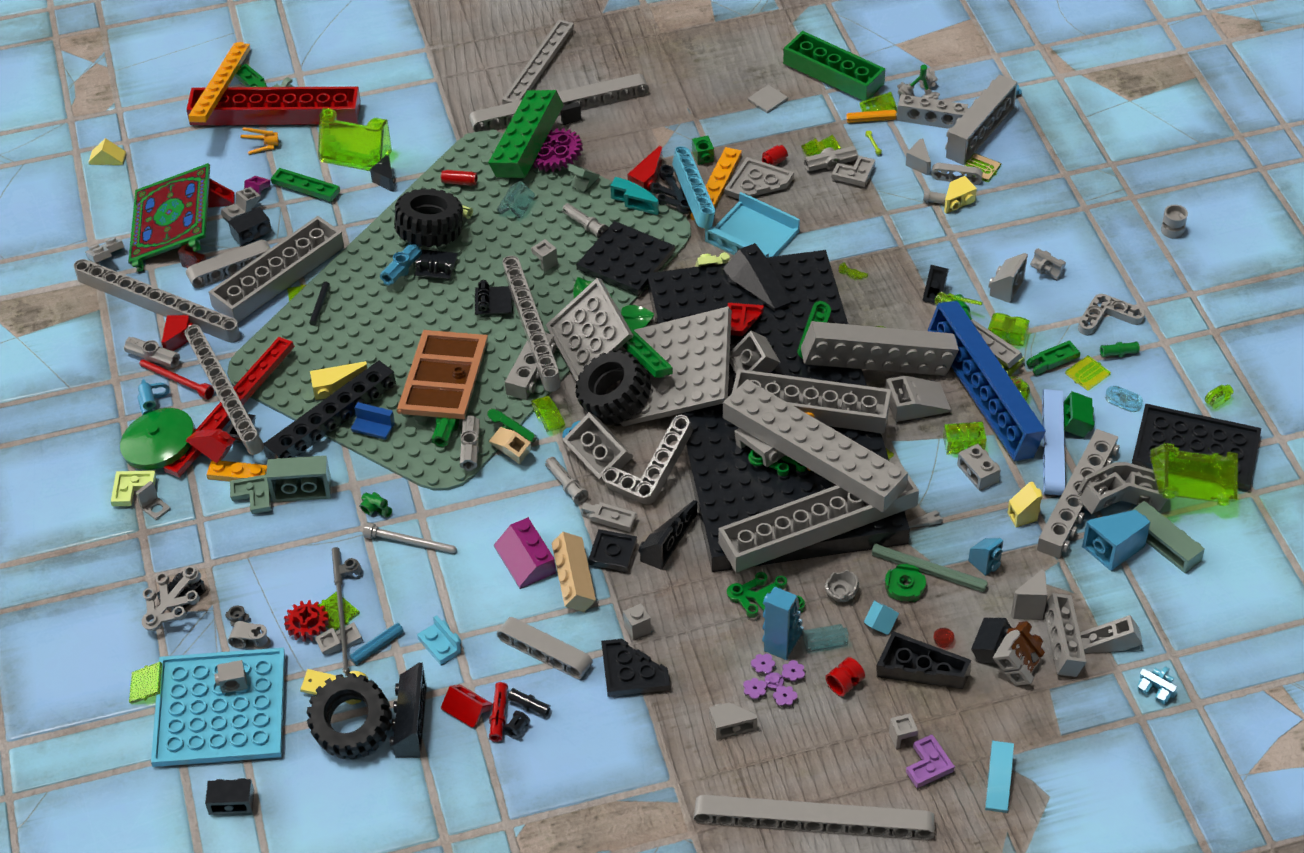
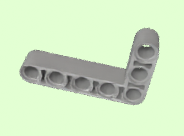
M678 415L673 419L641 479L615 467H607L602 472V479L610 490L642 504L650 505L654 503L692 434L693 429L689 419L685 415ZM681 425H686L685 428L678 429ZM677 441L675 445H670L671 442ZM665 457L668 458L667 461H665V462H660L663 458H665ZM659 474L656 479H651L653 475ZM616 476L614 480L608 481L610 477ZM633 483L632 487L625 488L626 485ZM645 491H650L648 495H642Z

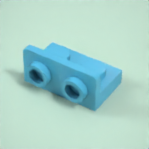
M436 615L433 617L434 624L418 633L417 637L440 665H443L461 653L460 644L462 642L456 633L453 634L450 631L447 622L441 620Z

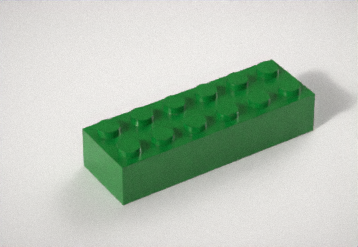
M800 32L783 48V64L865 102L885 84L886 68L807 32Z
M527 90L488 162L496 178H526L564 106L557 90Z

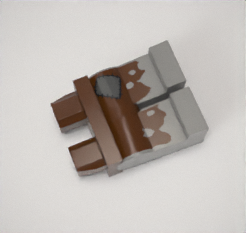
M1028 621L1019 622L1016 628L1008 629L1007 635L993 657L994 661L1005 671V674L1015 686L1032 683L1034 678L1032 672L1040 662V657H1043L1045 653L1041 648L1042 638L1038 635L1030 634L1032 626Z

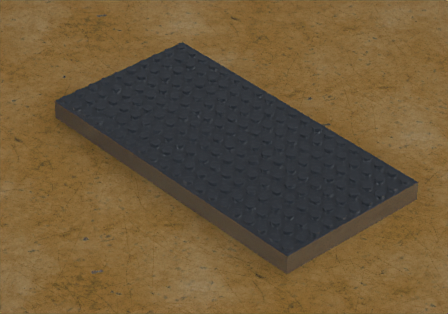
M826 250L766 257L791 301V305L776 311L760 302L754 294L745 292V288L739 284H733L723 272L726 264L647 273L648 291L656 324L728 306V303L764 305L763 314L743 336L730 335V352L750 331L766 337L781 362L771 372L772 374L867 386L862 369L804 364V360L797 353L815 302L823 301L831 307L827 323L848 324ZM730 362L728 397L732 394L736 373ZM723 404L676 414V416L685 415L693 429L684 447L712 572L733 569L719 545L720 527L836 486V484L812 470L799 472L796 470L795 465L781 459L777 462L786 463L789 466V473L786 476L778 475L777 470L769 466L752 465L748 460L752 449L748 446L741 449L736 445L734 431L739 427L723 418ZM681 425L679 429L685 428L686 425ZM829 426L889 461L881 433ZM905 511L755 566L871 550L875 544L884 547L906 545L909 543L910 528Z

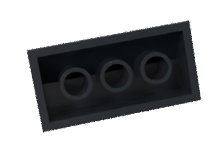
M417 663L400 674L399 683L395 684V695L398 696V699L393 703V711L396 714V718L392 719L394 736L390 737V749H394L395 758H421L427 692L423 663Z

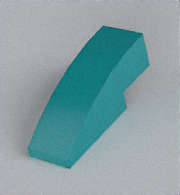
M615 176L610 185L611 199L624 201L627 208L658 215L659 200L653 194L631 181Z

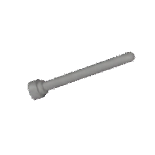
M370 522L365 524L363 537L368 539L382 537L448 553H455L457 551V548L453 545L379 529L376 524Z

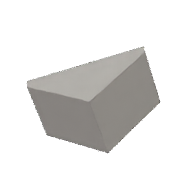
M919 139L906 154V166L925 175H930L931 160L924 140Z

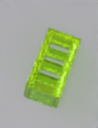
M892 92L859 102L862 112L897 111Z

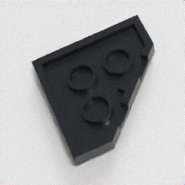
M623 639L601 641L608 697L670 690L667 667L662 664L658 665L651 660L650 656L639 649L635 650L630 647L628 642Z

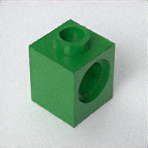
M708 135L692 139V153L698 165L714 162V147Z

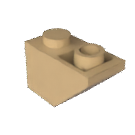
M500 427L489 440L491 445L519 465L531 451L530 441L517 432Z

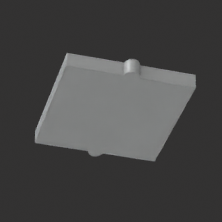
M766 85L748 98L750 103L767 114L788 100V97L782 94L780 90H776L770 85Z

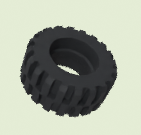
M434 188L415 189L404 193L403 196L401 195L395 203V231L402 240H407L410 244H416L420 247H439L455 241L462 232L463 206L459 199L451 193Z
M612 350L607 354H599L598 358L594 357L590 360L591 363L589 365L586 364L583 368L584 371L580 372L578 376L579 381L576 382L575 387L578 402L585 411L595 415L606 425H613L614 422L616 424L623 423V420H629L632 418V415L638 414L640 408L644 407L647 403L646 398H649L651 392L650 376L638 359L629 352L621 350L616 352ZM622 380L621 384L614 391L605 394L611 385Z
M348 673L347 677L339 674L336 675V679L333 681L330 678L324 681L326 685L323 688L319 686L315 690L317 695L311 696L309 700L311 707H307L306 714L309 716L307 724L311 729L310 732L314 739L327 753L332 756L336 754L341 759H345L346 756H349L350 759H357L358 754L364 757L369 755L368 750L373 748L375 751L378 749L379 745L377 743L380 740L384 742L387 738L385 732L390 731L391 723L389 720L392 719L391 706L381 688L373 680H368L363 675L357 677L355 673ZM348 700H361L365 702L368 707V716L360 728L350 733H339L332 728L331 718L333 712L340 704Z

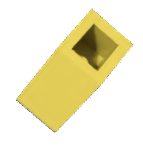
M965 176L950 182L945 198V213L975 202L977 188Z
M1029 482L1009 500L1007 514L1015 527L1038 521L1040 503L1043 497L1041 490L1036 488L1033 482Z

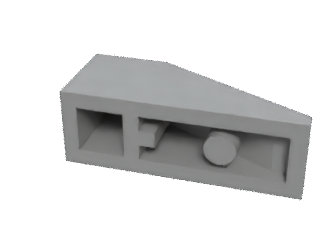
M1131 615L1080 632L1085 654L1125 651L1143 644L1139 626Z

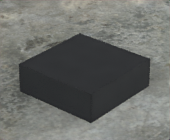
M579 102L563 106L561 110V122L563 125L581 121V106Z

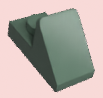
M570 164L568 171L574 173L571 186L581 191H586L600 176L593 171Z

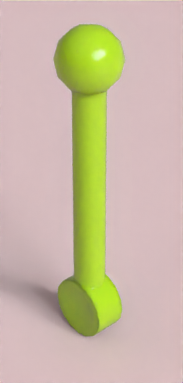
M866 131L865 136L873 144L875 153L880 155L882 150L875 143L872 131Z

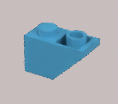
M984 538L970 548L968 561L985 576L991 571H996L1001 565L1004 540L1001 538Z

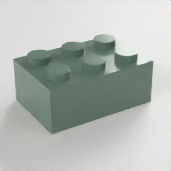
M327 456L267 459L266 478L272 502L331 498V476Z

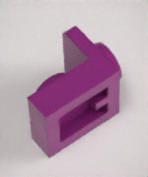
M254 176L244 181V189L251 187L261 195L263 189L270 187L271 180Z

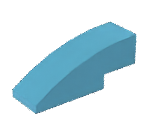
M992 741L985 810L1004 813L1008 811L1014 743Z

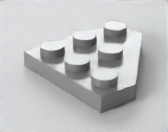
M746 157L724 189V194L739 199L740 192L753 197L785 189L794 178V172Z

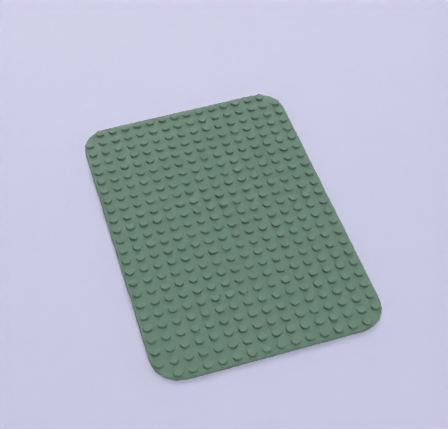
M497 130L467 133L401 194L403 196L406 192H411L415 189L421 190V188L444 190L446 193H451L454 197L456 196L462 205L473 209V215L470 216V219L463 217L462 232L455 241L439 247L418 246L421 250L458 253L451 279L415 276L417 269L415 262L409 267L407 275L400 276L390 286L384 284L380 279V273L393 261V255L402 252L408 245H411L407 240H402L395 231V203L399 199L398 197L234 354L229 362L228 377L234 387L278 337L293 341L295 347L250 398L295 421L324 400H315L310 371L365 361L367 368L380 360L394 371L396 384L368 405L393 411L395 424L387 439L352 432L351 427L356 419V414L325 437L418 486L430 490L454 489L463 486L471 480L498 451L496 447L489 443V440L503 426V423H496L489 419L487 416L489 409H497L522 425L551 393L544 389L540 379L537 380L535 390L529 395L527 400L506 395L505 380L526 344L527 338L512 295L511 314L475 315V288L478 287V283L481 280H486L489 283V287L508 286L504 273L503 259L507 256L518 257L544 331L550 334L546 324L574 299L573 288L577 277L591 282L596 279L594 276L577 270L576 264L598 238L594 233L587 232L582 224L562 212L563 206L566 203L571 204L588 217H595L599 223L606 224L608 227L616 221L675 245V252L658 272L663 271L686 246L691 237L690 223L685 215L667 205H659L658 215L625 207L624 201L611 199L610 185L613 181L601 176L586 191L571 186L574 173L568 171L570 164H567L568 168L561 167L560 171L558 168H555L554 172L551 169L545 172V169L540 171L538 167L534 168V165H532L526 178H496L488 162L504 133L497 132ZM442 170L474 172L478 175V181L473 186L445 184L441 182ZM544 239L557 248L558 264L545 272L541 268V260L532 254L531 247ZM325 281L329 282L330 286L317 324L312 326L309 321L322 284ZM603 281L620 313L624 306L632 305L648 287L647 284L637 295ZM423 330L488 335V342L465 418L467 416H475L480 419L477 467L472 471L460 468L463 419H459L458 428L453 430L449 444L442 448L432 443L437 417L398 414L396 411ZM556 345V351L553 356L561 382L570 373V369Z

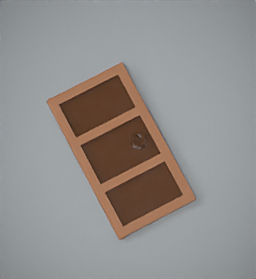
M423 330L396 410L397 413L465 419L488 342V335Z

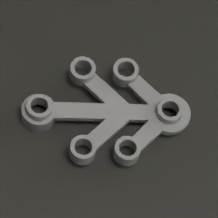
M187 566L183 571L182 579L170 593L168 591V583L170 581L168 575L164 572L157 574L156 581L159 584L161 604L156 610L154 602L157 597L156 592L152 588H146L143 591L142 595L146 600L147 613L142 618V626L146 630L156 631L163 622L176 619L183 620L187 613L182 605L198 603L200 597L194 590L187 592L186 596L178 597L188 584H195L200 580L201 573L197 567ZM175 607L172 612L164 614L167 609Z

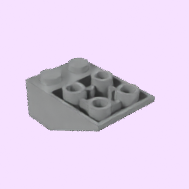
M909 376L886 379V389H891L890 408L896 422L951 412L940 382Z

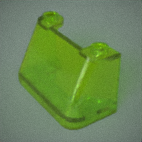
M327 108L322 109L319 117L318 157L321 162L370 171L384 156L391 154L392 147L388 120L373 118L365 126L336 120V111Z
M1168 443L1150 450V460L1158 492L1163 495V498L1181 497L1217 502V505L1228 506L1230 502L1238 500V453L1228 452L1226 457L1218 455V453L1206 455L1179 451V448H1174V444Z

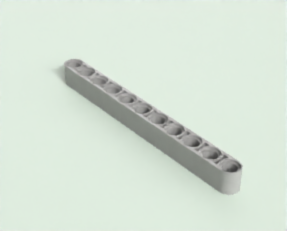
M634 74L560 91L558 94L564 106L579 102L581 110L643 96L648 93L649 86L642 74ZM522 100L472 112L469 115V120L475 132L489 131L508 127Z
M507 256L503 259L505 277L543 387L550 392L556 391L561 387L559 371L518 257Z
M80 259L74 263L73 267L77 280L80 283L165 317L167 315H189L190 322L198 325L202 332L224 341L236 342L240 338L238 322L234 318L89 260Z
M198 325L189 326L184 332L240 439L249 454L255 455L260 453L264 449V443L205 335Z
M700 795L695 800L694 820L700 824L930 840L935 836V815L925 810Z

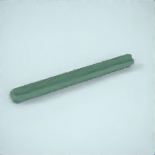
M875 544L872 548L873 556L897 564H910L916 566L921 572L981 592H985L988 582L986 580Z

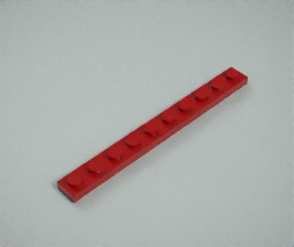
M278 337L233 387L242 405L247 402L295 347L293 341ZM221 402L199 425L196 431L219 428L222 430L230 418ZM191 446L180 459L163 467L166 473L180 478L201 452Z

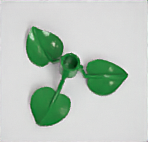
M577 277L573 288L574 298L592 282ZM627 305L621 309V315L633 330L646 327L654 317L653 312L637 305Z

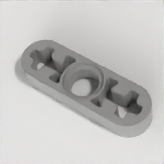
M946 163L934 164L931 176L934 179L948 182L965 176L973 185L979 184L982 181L983 175L982 170L977 167ZM953 172H960L962 175L955 176Z

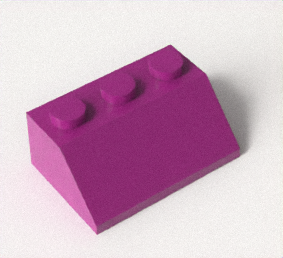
M529 517L511 524L495 542L494 548L519 589L556 574L555 559Z

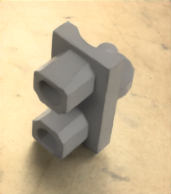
M1039 248L1035 249L1034 258L1030 263L1031 266L1037 269L1038 273H1045L1056 280L1060 278L1066 264L1065 261L1058 260L1051 256V253L1042 251Z

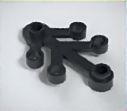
M669 165L661 166L659 175L662 180L668 183L670 189L661 186L659 183H652L651 192L659 194L657 197L659 205L670 204L675 206L682 214L692 213L687 199L683 197L682 187L679 189L673 179V167ZM667 195H669V196H671V197H674V198H676L677 200H674V199H672V198H669Z

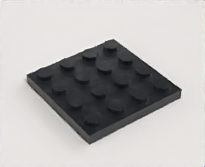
M614 221L576 264V268L579 271L639 295L648 284L647 273L658 272L675 252V245Z

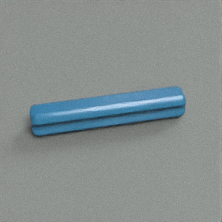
M395 623L350 655L351 661L355 665L359 664L404 632L403 627L399 623Z

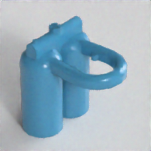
M144 379L142 380V383L138 386L139 395L137 397L142 415L155 410V398L165 397L169 393L170 389L167 384H149ZM152 388H165L164 392L153 394Z

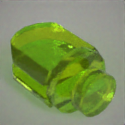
M1228 384L1225 386L1219 385L1207 393L1205 402L1215 409L1231 398V395L1234 393L1233 388Z

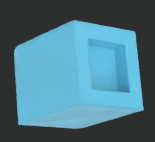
M874 600L864 623L877 631L889 635L899 613Z

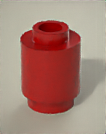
M776 145L762 154V162L776 166L786 159L788 152L783 145Z

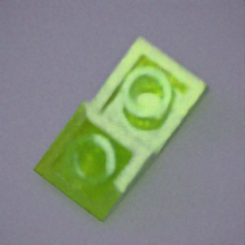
M833 135L819 142L815 138L801 145L807 157L821 154L828 147L834 150L841 149Z
M549 396L531 400L537 418H541L546 432L565 426L558 408Z

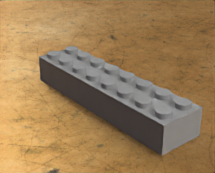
M315 217L210 290L209 296L212 307L219 313L236 319L239 323L343 249L342 232L321 217Z
M815 321L811 322L801 345L804 364L941 376L947 375L959 351L955 336L952 333Z
M737 370L732 393L748 379L801 411L813 413L815 419L827 426L885 434L891 389Z

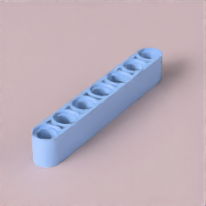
M1043 389L1042 425L1046 430L1043 436V494L1062 495L1065 489L1063 390Z

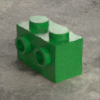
M1071 391L1063 402L1064 431L1084 438L1089 431L1093 430L1095 425L1092 398Z

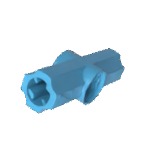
M411 244L402 252L395 253L393 261L380 273V279L388 286L394 284L400 276H405L409 273V267L421 256L422 250L416 244Z

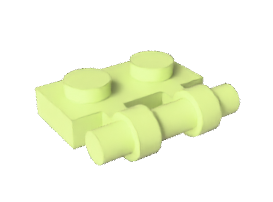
M721 253L719 257H716V255L711 256V254H702L697 258L695 267L726 264L729 262L730 256L728 253Z

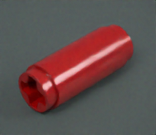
M442 170L441 182L445 184L473 186L478 181V175L474 172Z

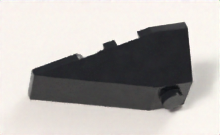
M756 243L739 249L723 268V272L733 284H739L745 288V292L754 294L760 302L772 310L776 311L791 305L790 299L767 258Z
M696 500L690 502L653 531L645 542H641L638 549L640 562L660 570L663 569L698 514Z

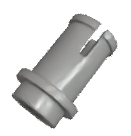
M928 189V191L924 192L923 201H926V203L944 204L946 193L931 192Z

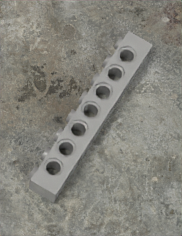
M1099 429L1095 430L1039 537L1037 551L1060 559L1063 552H1067L1070 545L1069 539L1075 537L1078 528L1076 526L1081 524L1084 519V510L1088 511L1079 500L1083 492L1078 493L1077 489L1086 475L1112 464V456L1117 455L1120 445H1117L1118 436Z

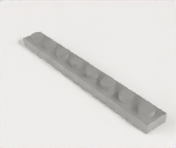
M560 19L557 21L503 97V104L522 100L527 90L532 89L574 29V23Z

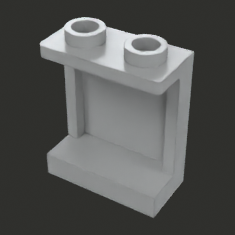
M741 428L734 431L736 445L741 449L745 446L750 447L762 456L763 464L766 467L786 456Z

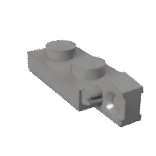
M602 502L595 505L583 503L581 508V516L589 518L593 522L631 532L637 519L636 512Z

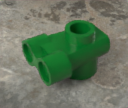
M366 492L362 495V503L359 507L364 513L371 516L377 511L382 516H391L392 508L388 506V501L378 493L373 492L370 494Z

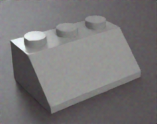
M590 412L562 439L600 480L602 479L604 469L615 467L621 470L634 456Z

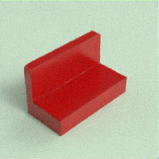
M458 684L449 686L441 709L473 728L476 727L481 714L491 710L493 703Z

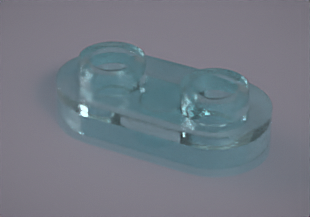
M1110 386L1106 390L1105 399L1108 403L1129 412H1137L1142 408L1143 399L1140 395L1119 386Z

